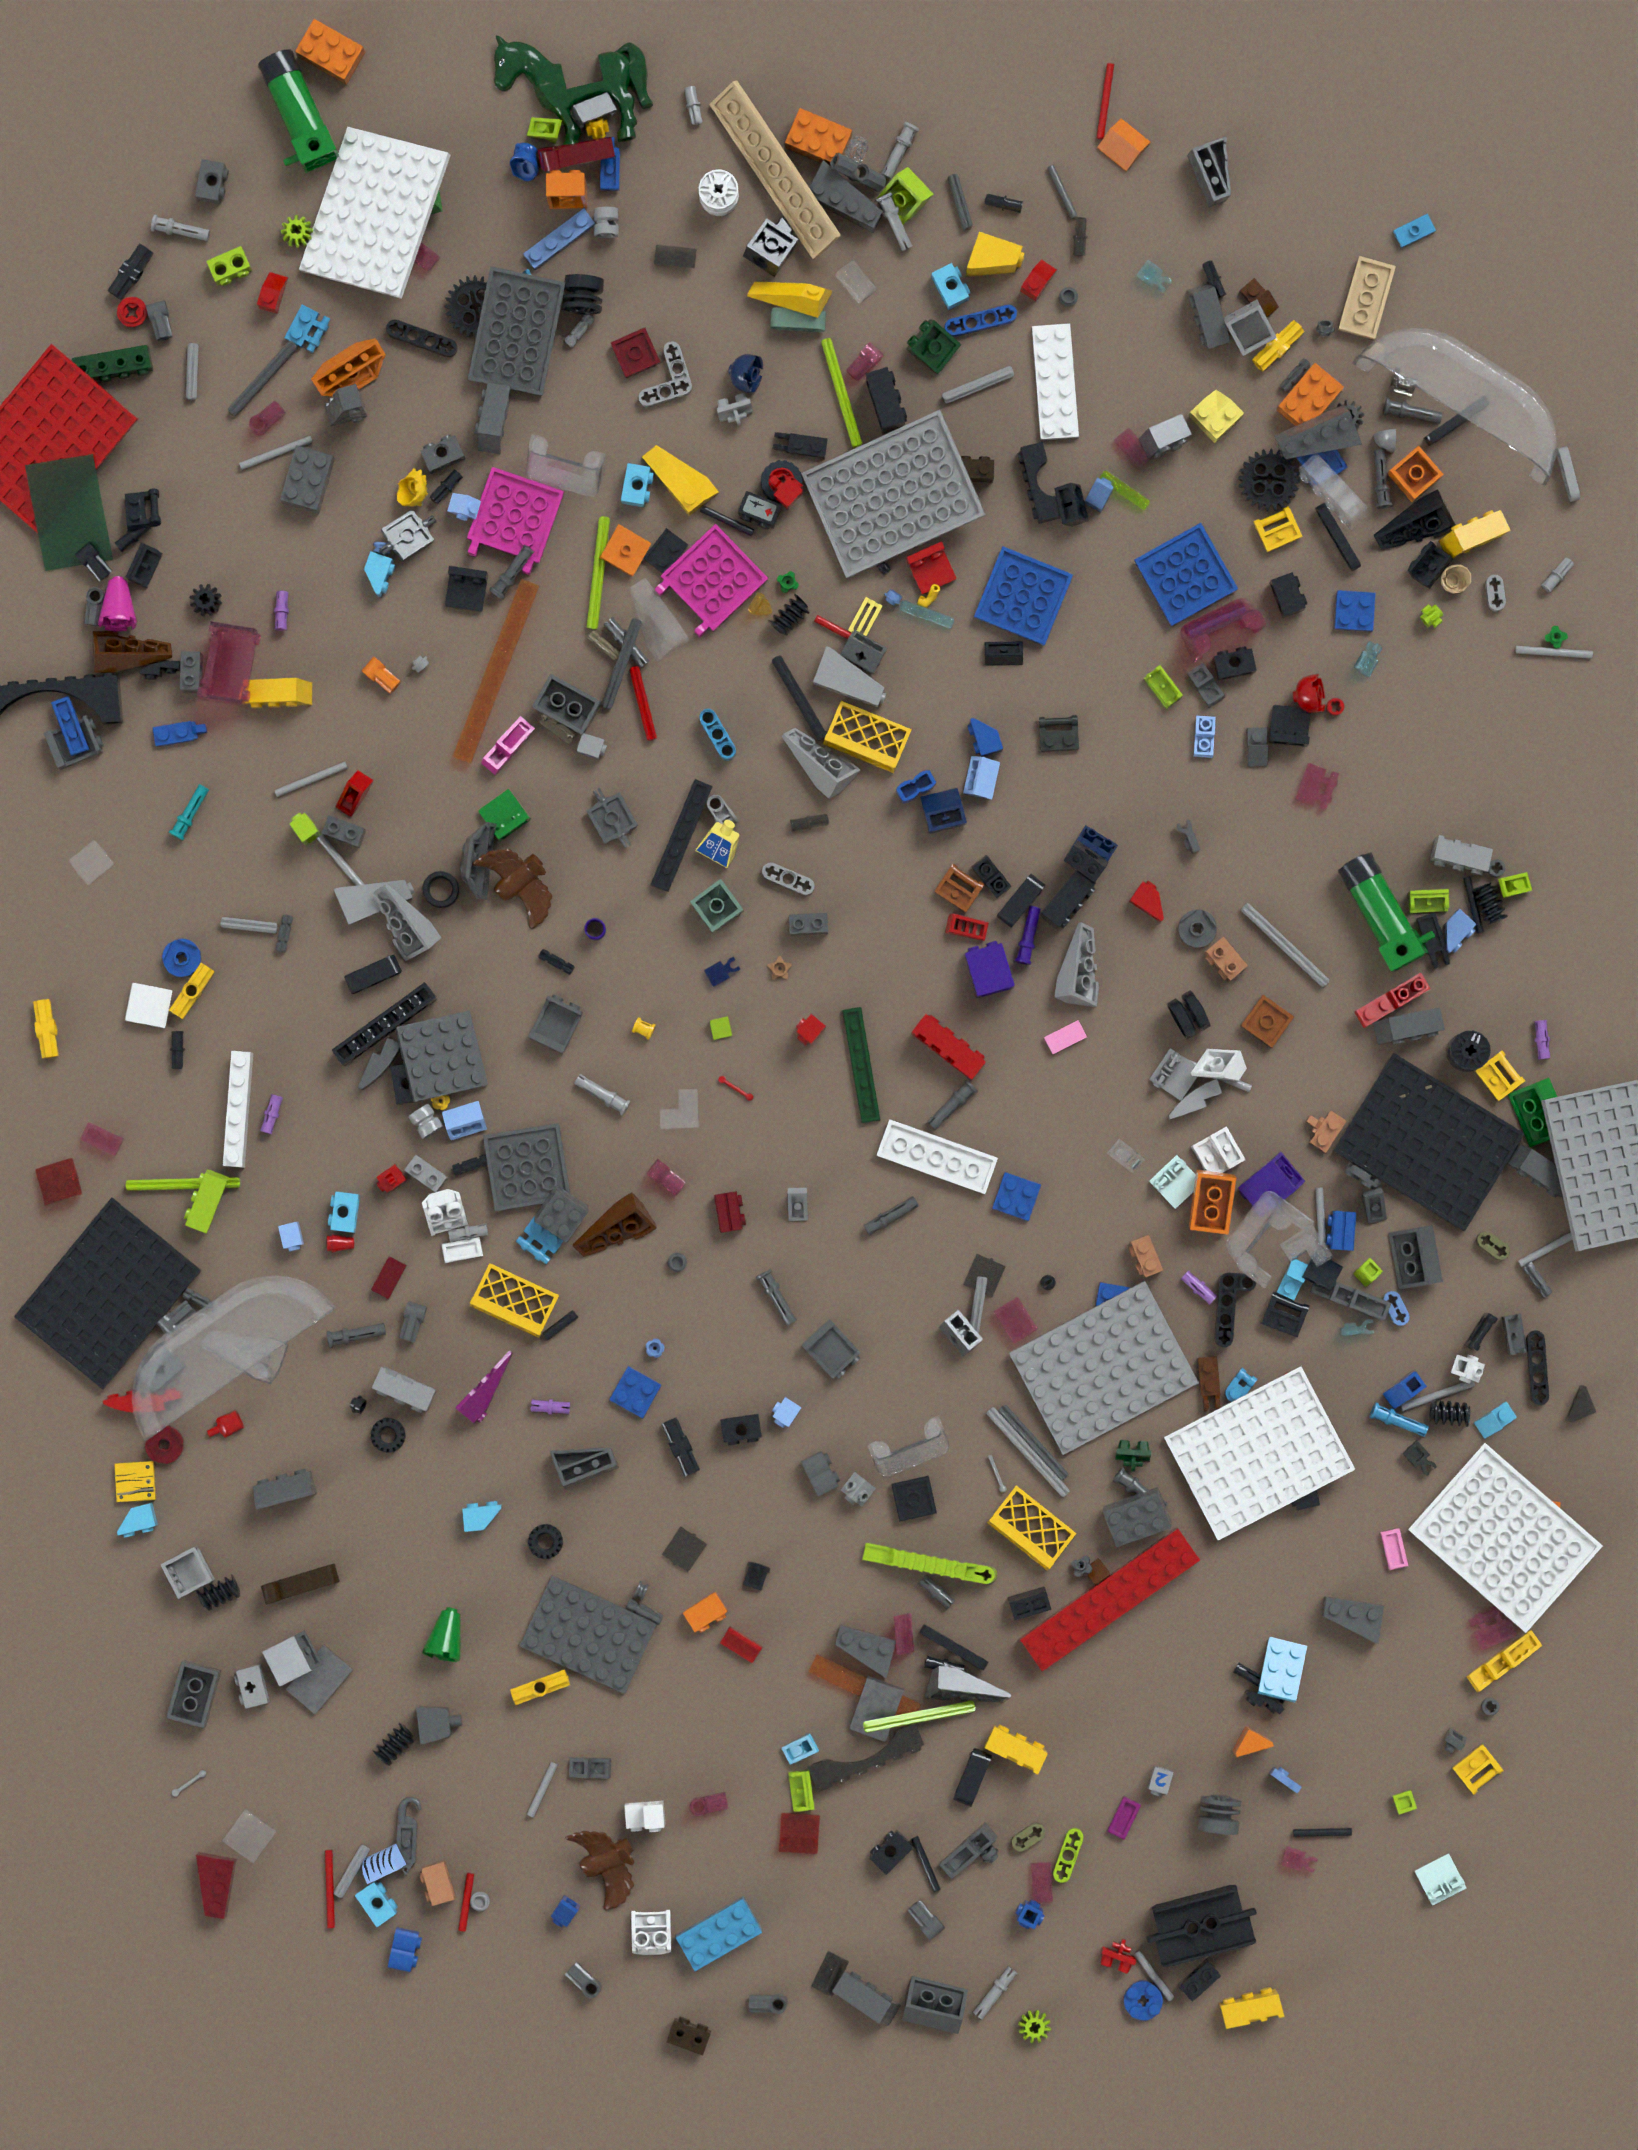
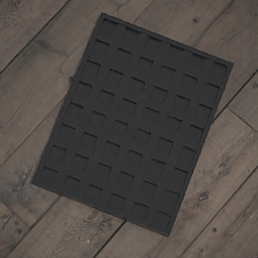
M1393 1053L1333 1151L1465 1232L1525 1133ZM1432 1085V1088L1425 1089L1426 1086Z
M111 1197L14 1317L104 1390L155 1328L157 1322L164 1317L196 1278L201 1269Z

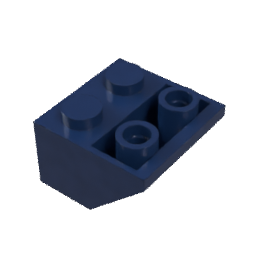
M957 788L920 797L929 834L967 824Z
M1086 825L1077 838L1078 841L1107 861H1109L1118 846L1112 840Z

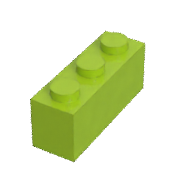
M207 1169L205 1174L201 1173L197 1183L200 1184V1188L198 1191H194L191 1201L194 1202L191 1209H187L184 1219L187 1220L186 1226L207 1234L229 1177Z

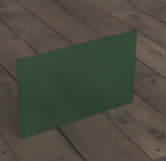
M93 454L25 465L45 571L83 565L75 556V553L89 541L98 549L104 561L113 560Z

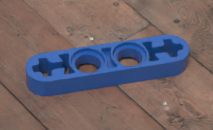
M1004 305L951 318L945 323L944 329L951 336L957 337L1009 324L1015 321L1017 310L1012 305ZM1006 310L1014 313L1010 319L1007 316L1001 317L1002 321H998V311H1000V315L1005 314ZM987 314L995 316V321L992 324L985 322L984 317ZM973 318L976 320L977 325L974 328H969L966 325V321ZM963 320V327L965 330L962 331L961 327L956 328V332L948 330L951 323H953L954 326L960 325V321Z

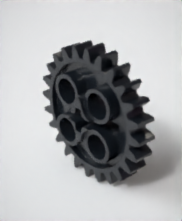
M474 275L473 281H470L469 277L466 276L465 283L459 279V287L453 284L455 291L449 290L451 298H445L450 304L444 307L450 309L446 316H452L448 322L456 323L453 327L454 330L460 327V334L467 331V337L474 333L476 338L479 323L475 310L470 309L473 306L470 290L474 292L477 305H481V307H478L481 316L484 300L478 299L477 293L480 290L486 291L487 282H484V276L481 277L480 281H477V277ZM461 295L469 297V302L466 305H461L458 302ZM468 313L474 316V321L470 324L465 323L463 320L464 316Z
M1263 449L1261 455L1255 452V458L1249 456L1248 460L1250 463L1244 462L1243 466L1246 469H1240L1239 471L1244 476L1238 477V480L1243 481L1238 486L1239 488H1244L1241 495H1248L1245 501L1252 500V507L1256 503L1259 504L1258 510L1265 506L1267 512L1270 506L1276 511L1277 505L1283 508V502L1290 504L1288 497L1295 498L1296 495L1292 491H1298L1299 488L1295 485L1300 484V480L1295 479L1300 473L1294 472L1298 466L1290 465L1293 459L1287 461L1283 456H1280V450L1273 454L1272 449H1270L1269 454H1266V451ZM1255 467H1264L1265 473L1258 474L1255 471ZM1281 467L1284 470V474L1279 476L1275 474L1274 469ZM1267 476H1271V480L1284 479L1286 482L1272 481L1271 484H1268V481L1265 479ZM1252 478H1258V479H1264V480L1253 481ZM1255 485H1261V486H1263L1264 492H1263V493H1257V492H1255L1254 486H1255ZM1280 486L1283 489V493L1279 495L1274 493L1273 487Z

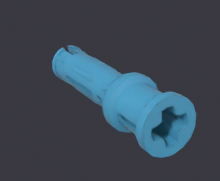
M1377 1402L1374 1403L1369 1416L1371 1419L1376 1418L1383 1421L1386 1425L1393 1424L1422 1437H1425L1429 1428L1428 1425L1395 1413V1410L1392 1408L1387 1409L1379 1406Z

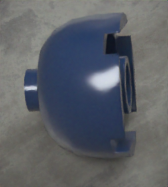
M751 354L737 357L733 364H730L728 370L732 384L738 390L748 393L755 392L762 379V376L758 375L760 369L763 370V360L760 356Z

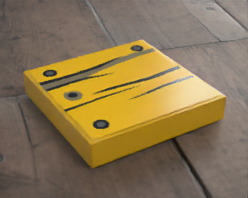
M154 1461L115 1463L117 1502L156 1500Z

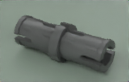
M926 1574L923 1579L928 1584L923 1580L918 1584L931 1594L930 1597L936 1598L948 1609L955 1600L942 1590L943 1587L941 1585L938 1586Z

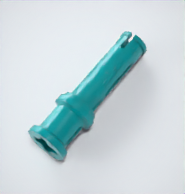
M200 784L198 785L182 815L177 816L176 824L168 833L182 841L185 839L183 836L188 828L193 825L192 819L209 792L208 788Z

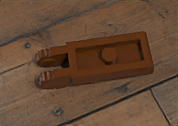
M1217 1356L1197 1358L1204 1412L1209 1411L1207 1396L1211 1395L1215 1397L1214 1405L1216 1410L1221 1408L1219 1396L1221 1393Z

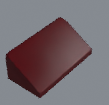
M389 1256L371 1290L389 1299L407 1265Z

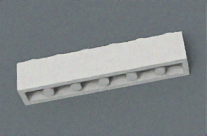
M231 1051L223 1166L245 1168L253 1065L252 1052Z

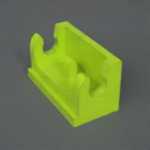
M1161 665L1157 666L1143 678L1166 709L1183 696Z
M1449 889L1409 891V913L1448 912Z
M810 1770L788 1772L793 1811L815 1810Z

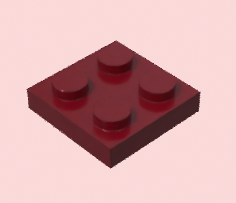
M646 328L610 342L625 378L661 363Z

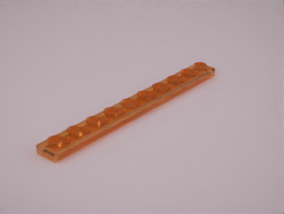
M523 579L519 583L454 751L453 757L469 764L472 763L539 590V585Z

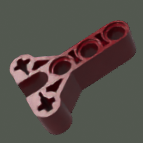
M612 137L537 149L540 169H543L545 172L615 156Z

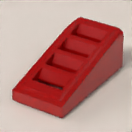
M949 914L945 933L985 941L989 922L957 914ZM955 920H958V921H957L956 930H955V929H954ZM964 921V931H961L962 922ZM970 923H973L972 932L968 933ZM981 925L979 935H976L977 927Z

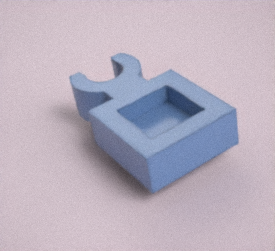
M1273 1767L1269 1772L1296 1793L1302 1788L1287 1777L1289 1773L1281 1767L1278 1769Z

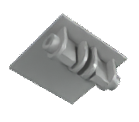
M1170 1048L1149 1080L1157 1088L1160 1089L1161 1087L1181 1101L1198 1077L1191 1075L1196 1065Z

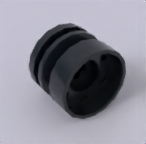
M585 274L565 275L564 282L566 283L564 290L572 294L563 295V300L566 302L563 303L562 310L578 315L600 314L602 307L599 304H602V299L594 295L603 293L604 279Z
M1474 1030L1464 1031L1455 1035L1447 1046L1449 1063L1455 1069L1462 1072H1472L1483 1067L1491 1054L1487 1038ZM1469 1046L1474 1050V1053L1470 1054V1056L1465 1051Z

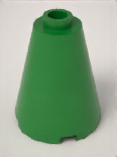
M446 1607V1610L441 1611L423 1648V1655L431 1658L434 1656L439 1658L438 1660L448 1662L460 1661L461 1614L457 1613V1609Z

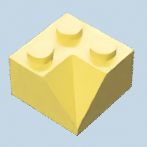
M1215 390L1190 412L1189 417L1216 443L1243 417L1244 412L1230 398Z

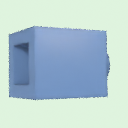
M1097 477L1085 500V504L1101 513L1114 489V486L1111 485L1112 482L1102 477L1100 479Z
M1458 909L1444 924L1447 953L1451 951L1455 953L1463 945L1460 941L1464 937L1468 939L1476 931L1474 929L1476 923L1461 909Z

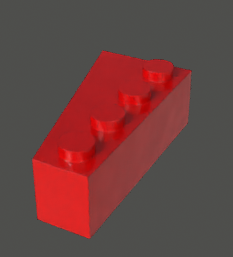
M925 1014L911 1034L972 1081L986 1063L983 1060L985 1056L977 1050L973 1052L968 1048L970 1044L962 1038L958 1040L953 1036L955 1033L948 1027L943 1028L938 1024L940 1022L932 1015L928 1016Z

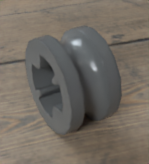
M1498 859L1491 861L1488 870L1489 875L1492 877L1501 876L1506 869L1504 862ZM1495 863L1501 866V870L1497 874L1494 873V870H1491V866H1494Z
M640 1581L633 1597H640V1600H643L649 1584L643 1585L642 1581Z
M1486 1698L1481 1704L1482 1711L1487 1715H1495L1500 1708L1498 1701L1494 1698ZM1491 1701L1492 1704H1495V1708H1492V1712H1490L1489 1709L1485 1708V1705H1488L1487 1702Z

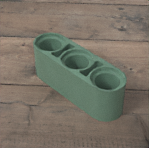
M776 307L771 309V329L825 332L826 311H822L817 318L787 308Z

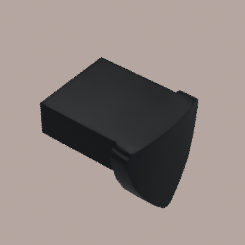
M748 1562L747 1566L749 1568L743 1585L762 1590L767 1572L770 1573L771 1569L760 1563Z

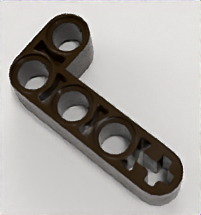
M335 1563L270 1582L260 1587L265 1604L267 1605L338 1583L340 1580Z

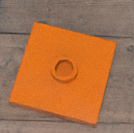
M618 524L599 558L633 577L651 543Z

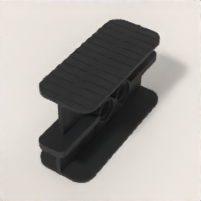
M1236 1885L1215 1888L1214 1890L1185 1896L1184 1898L1174 1899L1151 1907L1158 1933L1148 1935L1146 1938L1148 1943L1156 1941L1163 1967L1179 1965L1256 1943L1249 1917L1257 1914L1256 1909L1242 1910ZM1214 1918L1216 1920L1215 1926L1207 1927V1919ZM1190 1923L1197 1924V1930L1193 1933L1187 1931V1926Z

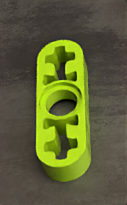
M1070 1828L1066 1832L1053 1870L1055 1880L1060 1883L1067 1882L1070 1879L1083 1842V1833L1078 1828ZM1074 1832H1078L1077 1835L1080 1837L1079 1840L1076 1839L1074 1842V1846H1077L1076 1850L1071 1846H1065L1066 1843L1071 1844L1072 1838L1069 1835L1074 1834ZM1065 1850L1073 1851L1074 1857L1072 1860L1067 1861L1063 1858ZM1060 1861L1065 1864H1071L1070 1868L1066 1866L1065 1873L1067 1876H1063L1062 1879L1057 1874V1871H1061L1063 1864H1059Z

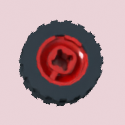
M777 460L774 463H770L761 475V488L764 495L776 503H779L774 498V493L777 489L769 483L773 475L782 483L788 478L791 480L795 478L803 485L802 474L799 468L786 460Z

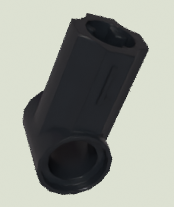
M89 541L75 553V556L85 567L89 568L99 581H102L113 570L102 559L98 549Z

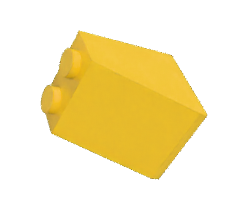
M979 232L967 266L966 276L1014 273L1017 267L1021 268L1025 254L1022 252L1023 246Z

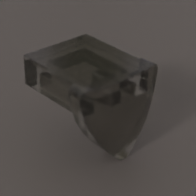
M1394 368L1389 391L1412 397L1417 380L1399 376V369Z

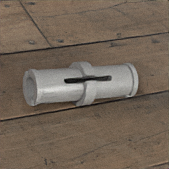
M486 1223L476 1226L466 1225L464 1228L448 1230L450 1242L464 1239L471 1240V1238L487 1236L488 1229Z

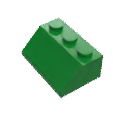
M1548 1077L1508 1094L1529 1147L1550 1140L1541 1100L1555 1098L1557 1095Z

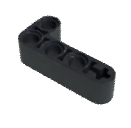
M1229 1272L1219 1277L1214 1337L1215 1343L1219 1347H1228L1233 1342L1237 1291H1251L1256 1287V1279L1251 1274ZM1225 1276H1230L1233 1279V1283L1229 1287L1223 1284ZM1245 1277H1249L1252 1280V1285L1249 1288H1245L1242 1285V1280ZM1224 1295L1231 1297L1232 1301L1228 1306L1222 1304L1221 1299ZM1223 1314H1227L1230 1317V1322L1227 1325H1223L1220 1322V1317ZM1219 1327L1230 1328V1332L1225 1331V1336L1229 1337L1225 1344H1222V1341L1219 1340V1337L1223 1336V1330L1219 1331Z

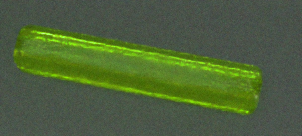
M1107 470L1103 471L1100 475V479L1103 477L1111 481L1115 491L1142 510H1145L1150 504L1147 498Z

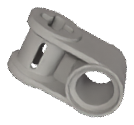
M712 795L708 798L707 808L716 822L723 824L724 822L722 821L730 817L728 820L733 823L739 822L721 796ZM718 799L721 802V806L718 809L711 808V800Z

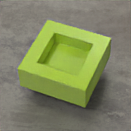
M1411 1790L1392 1795L1399 1815L1417 1809Z

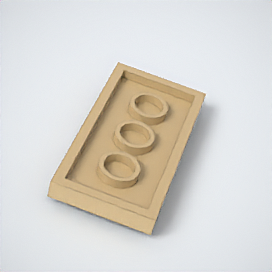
M1362 256L1358 257L1338 330L1375 340L1396 266Z

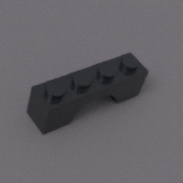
M1043 442L1020 447V453H1017L1019 463L1024 465L1025 471L1022 472L1024 482H1028L1029 485L1027 495L1029 501H1033L1034 508H1031L1034 520L1037 519L1038 524L1060 519L1057 498L1044 493L1037 483V473L1047 463Z

